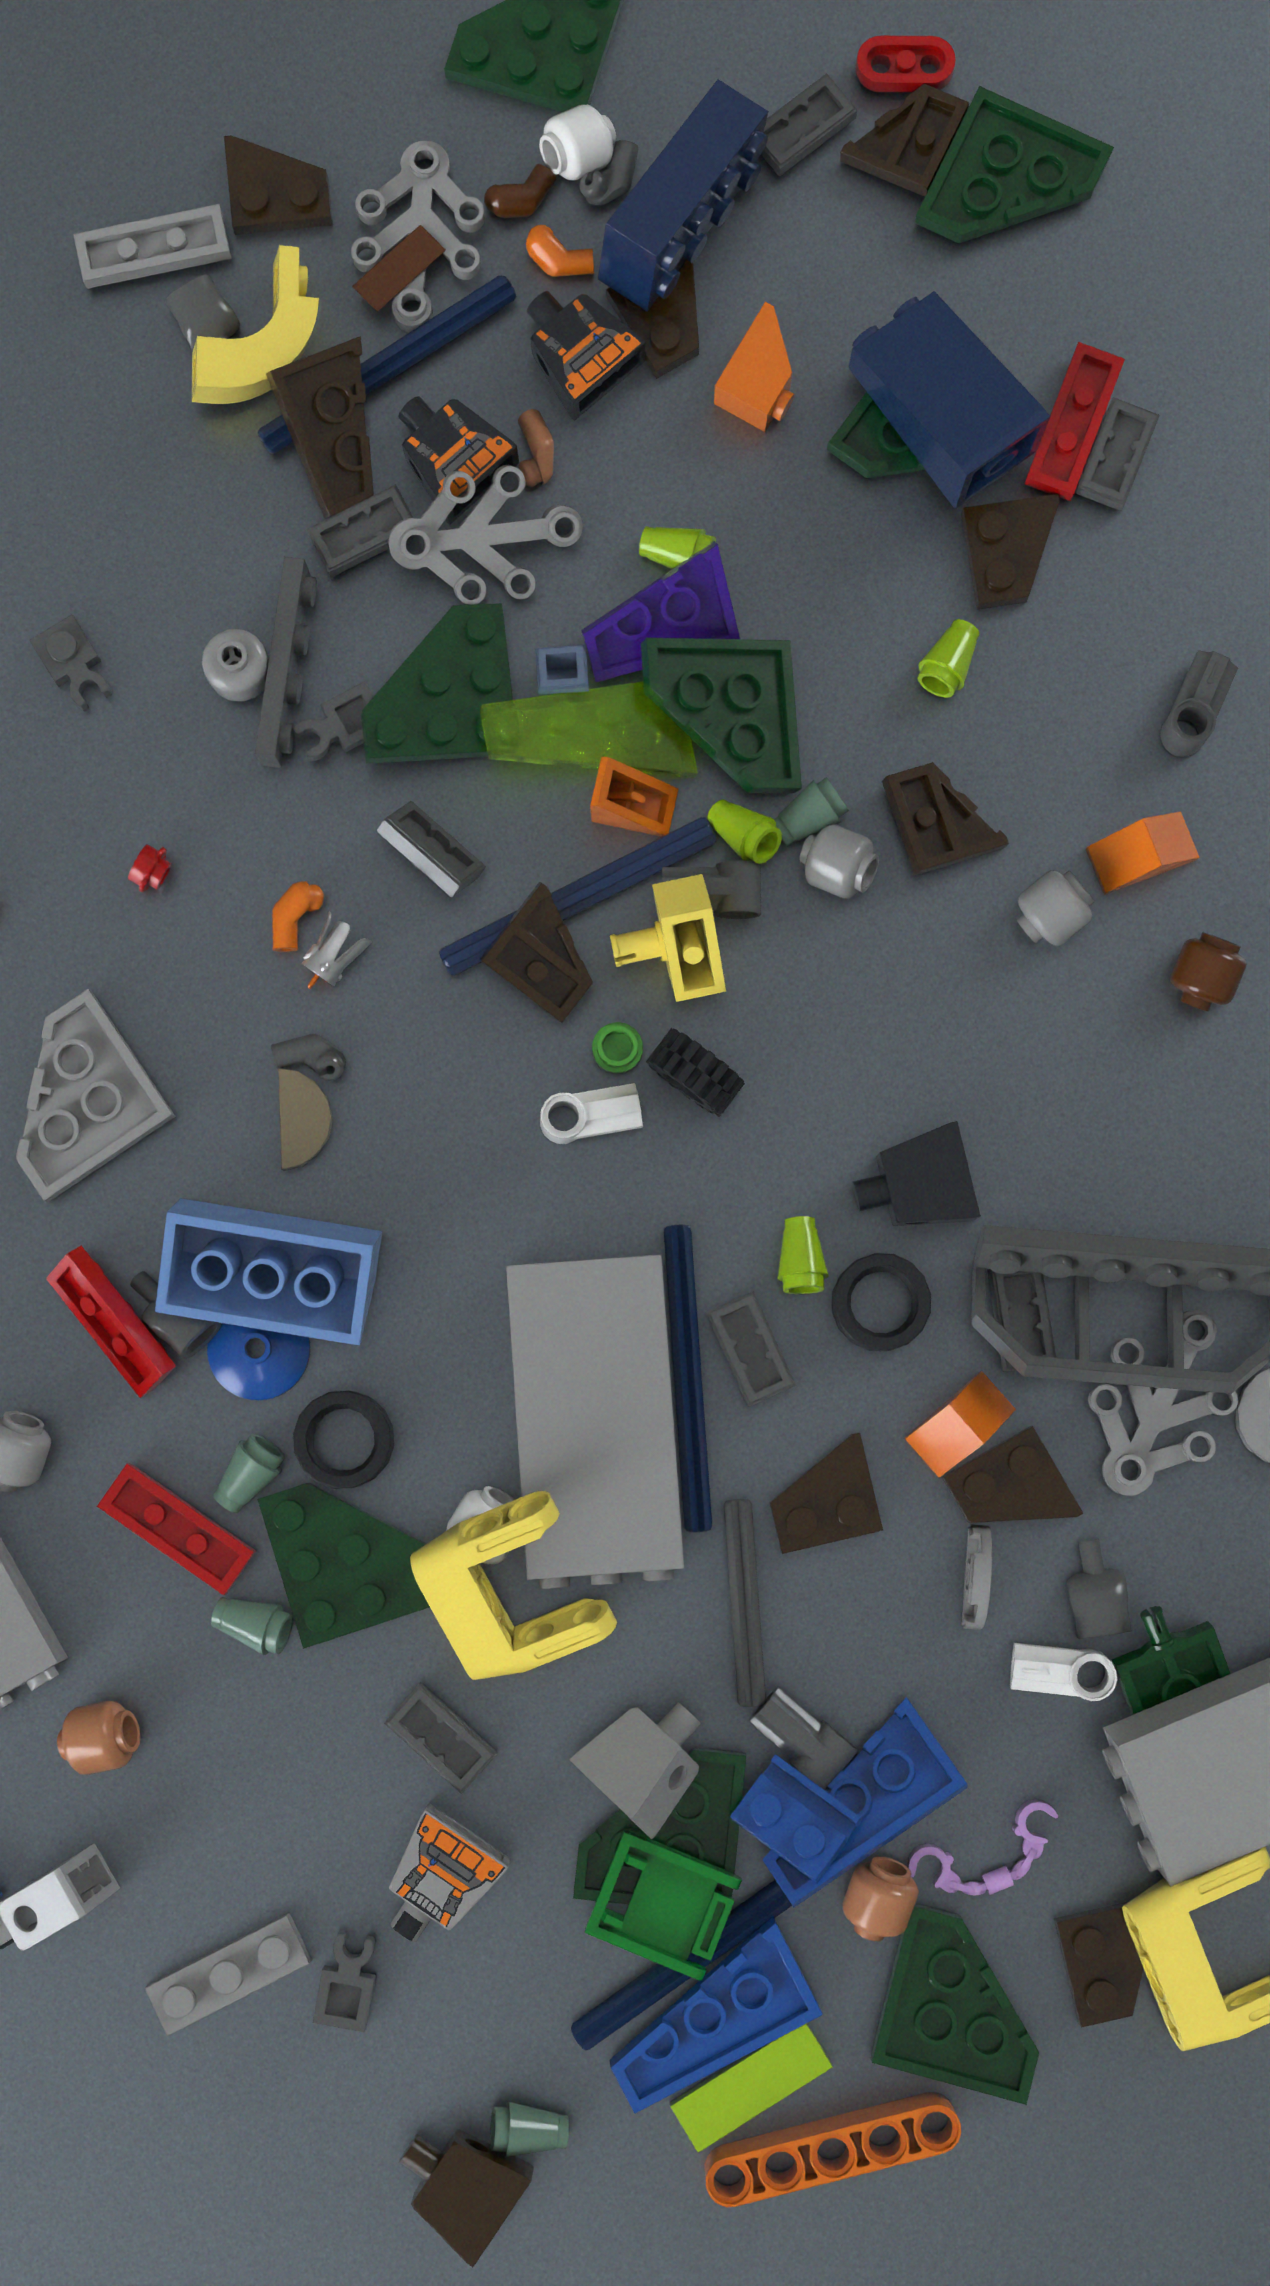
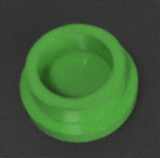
M614 1022L607 1024L594 1037L592 1044L593 1056L597 1064L607 1072L615 1074L628 1072L639 1063L642 1057L643 1042L641 1036L636 1029L626 1023Z

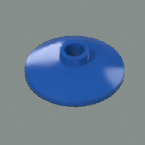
M221 1323L219 1331L207 1344L208 1361L218 1382L229 1392L245 1399L267 1400L284 1394L300 1380L309 1362L310 1340L309 1337ZM255 1338L261 1339L265 1344V1352L259 1358H252L247 1352L248 1343Z

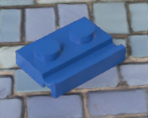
M776 1754L771 1759L770 1765L763 1774H760L730 1816L732 1821L816 1884H818L848 1842L852 1832L862 1822V1818Z

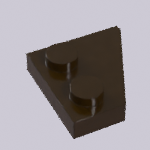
M232 135L224 136L231 218L235 235L333 225L329 179L326 169Z
M687 260L679 269L680 277L670 295L666 299L659 296L648 311H645L612 288L606 289V297L621 322L645 341V361L656 379L699 355L693 263Z
M1059 494L963 507L961 516L977 610L1027 602L1059 505Z
M933 762L888 775L883 779L882 784L915 876L1004 849L1009 844L1007 836L1001 830L996 833L975 812L978 807L964 793L956 791L952 787L950 779Z
M1029 1426L942 1476L943 1481L968 1523L1071 1518L1083 1514L1033 1426Z
M1128 1902L1054 1918L1077 2021L1081 2028L1133 2016L1143 1973V1965L1123 1916L1122 1907Z

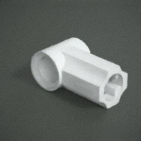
M632 1083L574 1094L557 1093L550 1096L544 1102L540 1114V1127L543 1134L552 1142L568 1144L580 1138L643 1128L636 1084ZM559 1106L571 1108L578 1118L577 1124L568 1131L555 1129L548 1119L550 1112L554 1108Z
M1014 1643L1010 1689L1077 1696L1089 1701H1100L1108 1697L1115 1689L1117 1683L1116 1669L1108 1657L1099 1650L1092 1648L1078 1650ZM1088 1661L1100 1662L1105 1670L1102 1682L1090 1688L1080 1685L1077 1679L1079 1668Z

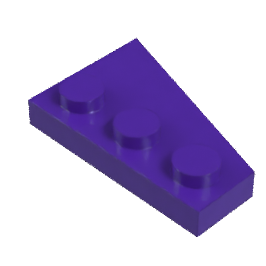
M715 541L581 630L595 682L643 670L641 643L646 638L740 639L719 547Z

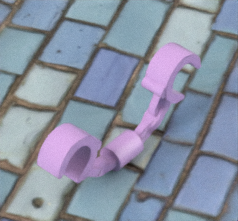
M1034 1799L1023 1803L1016 1812V1824L1012 1826V1830L1017 1836L1024 1838L1022 1846L1024 1858L1019 1860L1009 1871L1005 1865L981 1875L983 1882L968 1881L962 1883L960 1877L950 1870V1865L954 1861L952 1855L949 1852L944 1853L942 1849L932 1844H922L914 1848L908 1856L907 1867L912 1873L911 1877H914L920 1858L926 1855H933L939 1858L941 1864L940 1870L933 1880L935 1888L940 1887L948 1893L960 1890L965 1894L973 1896L984 1894L986 1890L989 1895L1013 1886V1880L1022 1878L1029 1871L1033 1859H1037L1042 1855L1044 1844L1048 1843V1840L1043 1835L1031 1833L1027 1830L1026 1819L1028 1815L1036 1810L1044 1811L1054 1818H1058V1814L1051 1805L1042 1800Z

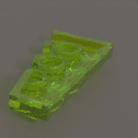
M643 681L593 688L585 692L558 693L482 704L480 708L489 759L547 765L567 763L581 765V768L599 769L601 757H610L646 774H653V772L677 774L676 777L695 778L698 774L691 738L644 693Z

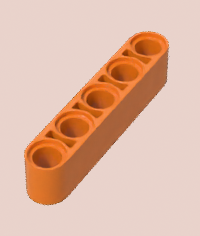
M926 2092L722 2144L714 2148L707 2156L705 2162L706 2189L710 2198L717 2204L724 2207H737L944 2154L956 2146L961 2136V2123L949 2099L936 2092ZM932 2112L946 2114L948 2122L942 2131L930 2134L921 2129L922 2121L928 2114ZM881 2125L894 2127L897 2130V2135L891 2144L879 2147L869 2141L870 2135L875 2128ZM836 2138L846 2144L845 2151L836 2159L828 2160L822 2158L817 2153L819 2146L827 2139ZM776 2152H786L793 2156L795 2160L789 2170L777 2173L771 2171L766 2166L767 2159ZM734 2165L743 2172V2176L738 2183L725 2186L715 2179V2173L722 2166Z

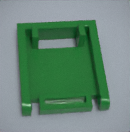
M624 1829L585 1926L584 1933L702 1981L707 1969L701 1964L689 1960V1954L691 1952L711 1961L735 1901L732 1896L715 1888L717 1883L738 1890L742 1878L674 1848ZM625 1862L642 1870L626 1912L623 1915L606 1908Z

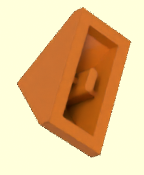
M601 757L590 805L591 821L662 837L669 833L679 788L610 757Z
M1181 811L1142 818L1086 848L1104 895L1200 858Z
M980 1371L904 1439L937 1477L940 1478L985 1444L1016 1409L984 1372Z

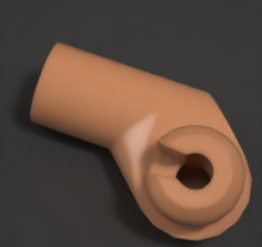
M531 409L522 413L518 419V424L532 455V459L523 460L518 466L525 477V486L534 487L540 482L545 485L553 475L554 440L540 411Z

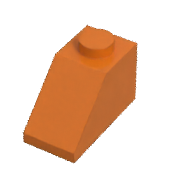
M767 302L763 304L715 384L714 391L715 405L763 432H766L773 418L778 421L784 418L795 394L790 392L792 370L774 306Z

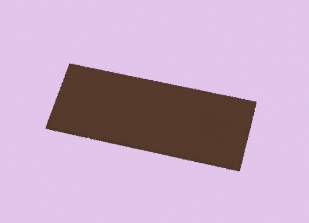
M419 225L352 287L378 312L445 252L446 249L424 227Z

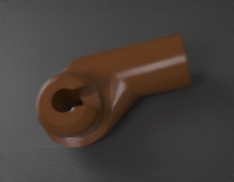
M536 164L524 184H495L490 186L485 193V206L498 217H529L537 210L556 181V176L546 166Z

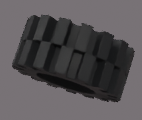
M674 1028L668 1031L646 1061L649 1067L656 1071L661 1078L667 1080L672 1087L678 1089L688 1099H692L697 1105L718 1117L723 1114L745 1084L744 1080L734 1070L730 1069L724 1061L719 1060L715 1057V1054L709 1050L707 1051L700 1043L691 1040L688 1035L680 1033Z

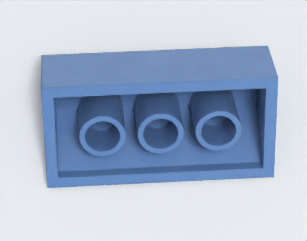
M180 1198L167 1211L155 1312L360 1345L376 1280L382 1231Z

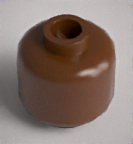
M1202 932L1200 939L1193 938L1187 940L1181 949L1170 979L1176 988L1183 991L1180 1001L1208 1012L1212 1003L1219 1005L1230 1003L1236 994L1247 965L1246 960L1238 954L1241 946Z

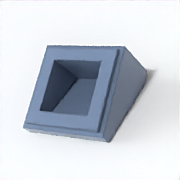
M586 645L535 648L538 695L589 691Z

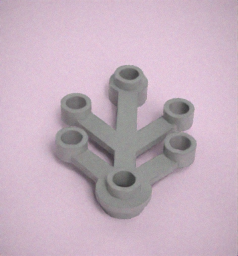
M427 140L415 142L407 147L402 154L400 160L401 172L379 190L367 189L357 196L355 205L359 219L367 225H376L384 220L387 213L386 209L412 191L411 207L375 237H361L353 243L351 247L353 263L358 270L367 273L421 225L446 249L442 254L451 263L453 274L459 279L470 280L476 277L480 271L479 253L473 246L462 244L433 212V191L454 212L457 226L465 232H476L483 226L485 222L484 207L477 198L466 197L449 178V158L446 151L439 144ZM422 159H431L433 161L432 166L427 169L418 168L416 163ZM368 202H377L380 205L379 209L373 213L365 212L363 206ZM467 209H473L479 213L473 220H465L461 217V214ZM364 249L375 251V256L370 260L364 261L358 258L359 253ZM464 256L474 259V263L468 268H461L456 263ZM426 269L400 291L392 302L394 320L397 326L407 333L433 318L431 300L424 292ZM410 300H416L421 304L415 312H407L403 309V306Z
M503 465L495 471L492 485L458 528L438 530L457 503L469 501L475 493V482L470 475L463 471L450 472L444 478L443 489L421 518H406L393 527L389 535L388 545L394 560L407 569L415 570L428 567L454 588L455 595L461 602L467 605L478 604L486 595L484 581L476 574H464L440 552L462 549L503 582L504 589L509 595L516 599L528 598L534 592L536 585L532 573L525 568L515 567L489 545L546 539L553 545L567 547L574 544L580 538L583 523L577 511L569 506L557 504L549 507L541 518L488 524L509 497L518 496L525 487L523 473L511 465ZM506 472H514L517 477L516 486L509 491L503 490L500 484L502 475ZM463 477L467 481V491L461 496H454L450 490L451 482L455 478ZM567 517L571 521V530L567 535L559 536L555 531L556 522L560 518ZM412 535H420L423 539V548L417 553H410L406 549V541ZM518 574H524L528 581L526 588L521 592H514L511 588L513 577ZM468 580H475L478 583L477 594L471 598L464 597L461 592L462 585Z
M1200 1310L1183 1312L1184 1369H1189L1197 1352L1207 1349L1216 1338L1217 1328L1213 1318ZM1192 1321H1199L1205 1328L1204 1336L1198 1341L1192 1339L1188 1334V1326ZM1124 1338L1113 1344L1110 1353L1113 1363L1127 1364L1120 1359L1119 1349L1124 1344H1130L1136 1350L1135 1360L1130 1364L1142 1365L1145 1353L1139 1341L1133 1338ZM1109 1384L1094 1387L1089 1394L1088 1403L1092 1411L1099 1416L1110 1448V1452L1104 1458L1102 1465V1474L1106 1484L1118 1494L1134 1496L1149 1488L1157 1471L1189 1460L1193 1462H1206L1210 1460L1215 1454L1216 1443L1214 1438L1204 1431H1192L1183 1438L1181 1443L1153 1451L1150 1450L1159 1431L1210 1414L1218 1416L1231 1414L1238 1405L1236 1391L1232 1394L1227 1393L1229 1404L1225 1409L1219 1410L1212 1402L1215 1392H1205L1203 1395L1172 1405L1179 1389L1156 1387L1152 1394L1150 1387L1126 1385L1139 1421L1131 1440H1129L1118 1413L1122 1405L1120 1391ZM1102 1390L1109 1391L1114 1398V1403L1108 1410L1101 1409L1096 1402V1397ZM1198 1436L1202 1437L1207 1443L1206 1452L1199 1457L1195 1456L1190 1450L1191 1441ZM1126 1460H1133L1138 1466V1474L1134 1479L1127 1480L1121 1474V1466Z

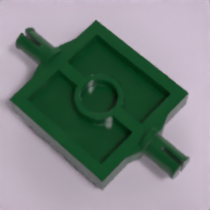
M1160 1606L1150 1607L1152 1615L1147 1609L1140 1613L1150 1641L1139 1649L1111 1659L1131 1715L1231 1674L1215 1629L1209 1621L1181 1632L1170 1633Z

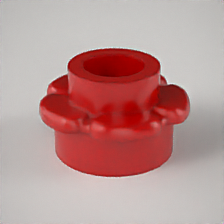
M146 844L134 861L128 875V880L139 885L140 892H145L150 886L158 890L167 878L172 863L165 860L166 848L162 847L160 850H157Z

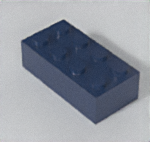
M717 79L607 221L598 280L645 311L650 309L659 296L666 299L676 286L680 277L679 269L685 261L693 263L702 252L708 238L706 234L713 225L721 227L733 209L735 203L733 198L739 190L742 189L747 192L756 181L762 167L757 163V160L768 141V136L764 134V129L769 111Z

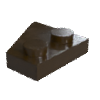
M923 84L907 96L899 108L889 110L875 121V128L855 143L851 140L846 143L840 152V162L926 196L969 108V102Z
M539 882L480 960L563 1023L593 984V981L584 962L579 957L566 924L561 919L549 888L542 882Z
M860 1433L849 1435L839 1446L769 1502L782 1554L883 1531Z

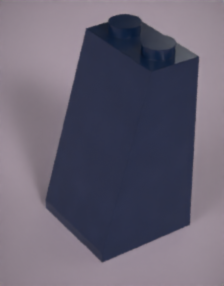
M933 291L922 300L913 297L906 301L896 310L893 315L894 319L879 329L874 325L862 332L852 344L849 369L954 509H956L1037 451L1050 415L939 295Z

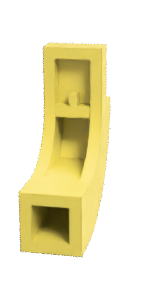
M279 245L273 263L272 319L264 328L253 335L238 339L197 336L192 353V402L230 404L261 396L272 390L266 373L301 359L316 322L319 298L306 297L308 269L307 266L299 265V247Z

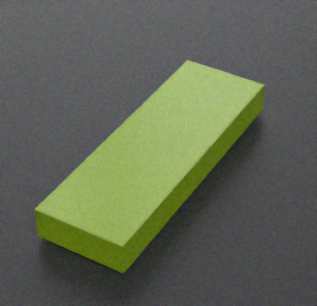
M808 2023L732 2062L672 2100L670 2107L699 2153L833 2068Z

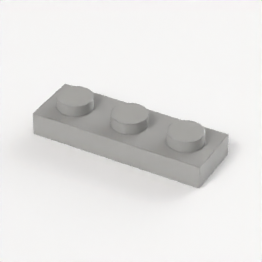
M220 204L73 234L82 279L87 289L232 259Z
M290 1912L149 1983L145 1990L166 2035L169 2036L310 1964L312 1958Z

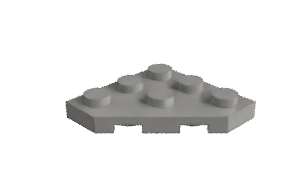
M89 989L45 1017L41 1038H43L38 1066L34 1068L26 1106L28 1114L23 1138H20L17 1149V1162L45 1202H50L176 1117Z

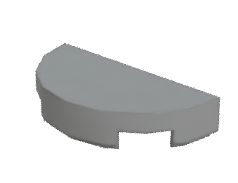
M1269 1366L1249 1379V1382L1241 1391L1238 1405L1234 1410L1236 1430L1245 1447L1256 1454L1261 1460L1270 1463Z
M971 1524L968 1527L961 1625L967 1629L982 1630L988 1613L992 1576V1538L989 1526Z

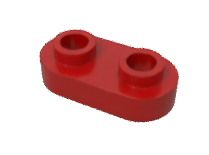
M881 35L869 38L861 45L857 54L855 69L860 83L867 89L875 92H914L923 84L941 90L947 86L953 76L956 56L952 46L946 40L937 36ZM882 64L887 67L888 71L877 73L872 69V66ZM930 64L937 71L929 74L924 72L921 67Z

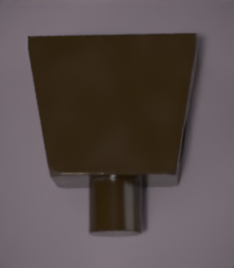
M461 2130L455 2131L442 2151L416 2134L399 2160L402 2165L423 2179L413 2195L411 2205L414 2210L471 2267H474L531 2183L534 2168L531 2164L516 2156L505 2158L503 2152H492L489 2143Z

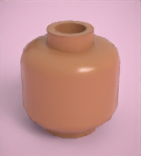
M104 1701L74 1708L67 1714L62 1730L59 1731L57 1736V1747L61 1757L68 1761L75 1771L85 1775L124 1767L129 1763L133 1753L140 1744V1729L136 1717L131 1711L126 1710L116 1701Z
M877 1856L871 1861L861 1863L856 1867L842 1908L846 1918L854 1924V1931L858 1935L871 1941H882L884 1937H895L904 1933L919 1895L916 1882L911 1878L912 1873L907 1866L894 1859Z

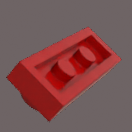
M1078 342L1050 414V419L1024 482L1025 485L1052 495L1059 494L1060 498L1068 501L1072 500L1124 364V358Z
M82 1245L67 1253L46 1277V1280L139 1398L153 1391L176 1367L163 1345L153 1337L138 1318L133 1307L123 1299L105 1276L100 1265L93 1261Z
M127 1463L97 1505L102 1511L222 1595L228 1594L257 1552L131 1463Z

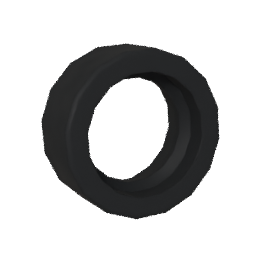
M874 1253L857 1259L840 1274L832 1291V1313L838 1329L851 1343L868 1351H891L909 1344L923 1331L931 1314V1292L925 1276L912 1262L895 1254ZM875 1272L890 1273L899 1277L907 1286L911 1295V1311L907 1320L898 1329L888 1333H874L863 1328L855 1319L851 1309V1295L856 1284L864 1276Z
M349 1390L328 1392L312 1400L299 1415L293 1432L294 1453L302 1470L316 1483L333 1489L356 1488L375 1479L387 1466L394 1448L393 1425L385 1409L371 1397ZM336 1409H351L361 1413L369 1421L374 1431V1446L371 1455L362 1465L352 1470H337L328 1467L319 1459L314 1448V1433L317 1424L326 1414Z

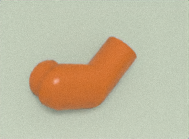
M536 225L529 231L528 238L526 239L528 254L547 275L557 277L594 274L592 248L567 250L553 235L552 229L546 225Z
M306 881L293 883L275 903L272 910L273 951L292 952L298 950V920L306 911L313 912L320 909L323 905L324 894L318 885H309Z

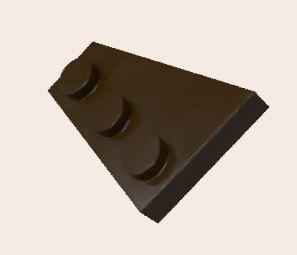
M361 336L266 373L324 518L338 514L374 495L369 437L366 435L364 413L366 393L365 383H362Z

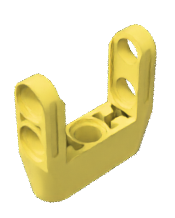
M537 1491L457 1523L413 1552L410 1556L415 1580L461 1664L472 1680L529 1671L596 1644L608 1637L616 1628L617 1620L608 1603L604 1600L588 1598L581 1599L514 1626L480 1565L484 1561L542 1537L544 1532L557 1521L560 1514L549 1492Z
M1266 1846L1171 1887L1163 1878L1122 1907L1126 1925L1165 2024L1181 2051L1238 2038L1270 2023V1975L1222 1996L1189 1914L1194 1909L1259 1881L1265 1871L1270 1868V1857Z

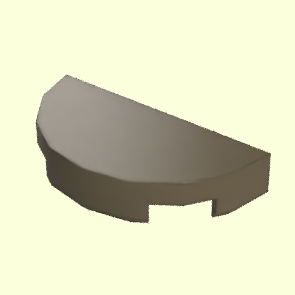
M278 1068L281 1170L287 1171L305 1166L308 1161L319 1154L324 1144L330 1138L333 1116L329 1099L315 1081L299 1071Z

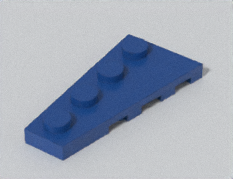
M907 1697L894 1710L895 1713L879 1731L876 1730L862 1746L863 1749L845 1770H841L828 1785L826 1792L862 1818V1822L852 1832L848 1842L818 1884L772 1850L762 1859L793 1908L968 1788L967 1782Z
M774 1916L705 1975L702 1981L697 1982L609 2060L611 2070L634 2114L823 2015Z

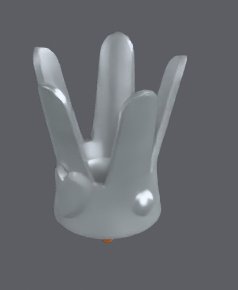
M330 911L326 917L317 944L312 945L303 957L304 961L301 963L315 973L307 985L309 989L313 987L319 977L334 987L336 982L341 980L343 970L372 943L369 939H360L335 960L350 931V926L348 923L338 921L323 942L332 914Z

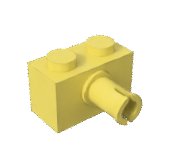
M703 874L652 884L658 921L654 922L655 927L610 935L616 967L661 957L662 962L666 961L676 1002L726 992L713 910Z

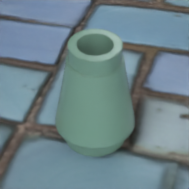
M826 777L817 784L813 780L774 820L777 828L782 833L783 841L788 847L795 841H800L811 834L820 832L828 825L841 823L839 817L847 813L849 809Z
M254 1433L246 1441H239L218 1485V1489L213 1494L214 1499L225 1509L238 1513L243 1506L281 1473L282 1469L279 1465L285 1459L282 1451L266 1438Z
M224 1597L218 1600L211 1618L212 1627L220 1629L221 1632L262 1655H267L269 1652L280 1654L287 1644L293 1625V1615L284 1612L282 1605L236 1599L230 1600Z
M508 2101L505 2107H493L490 2124V2148L492 2152H503L506 2158L555 2150L556 2148H567L569 2137L568 2115H558L554 2112Z

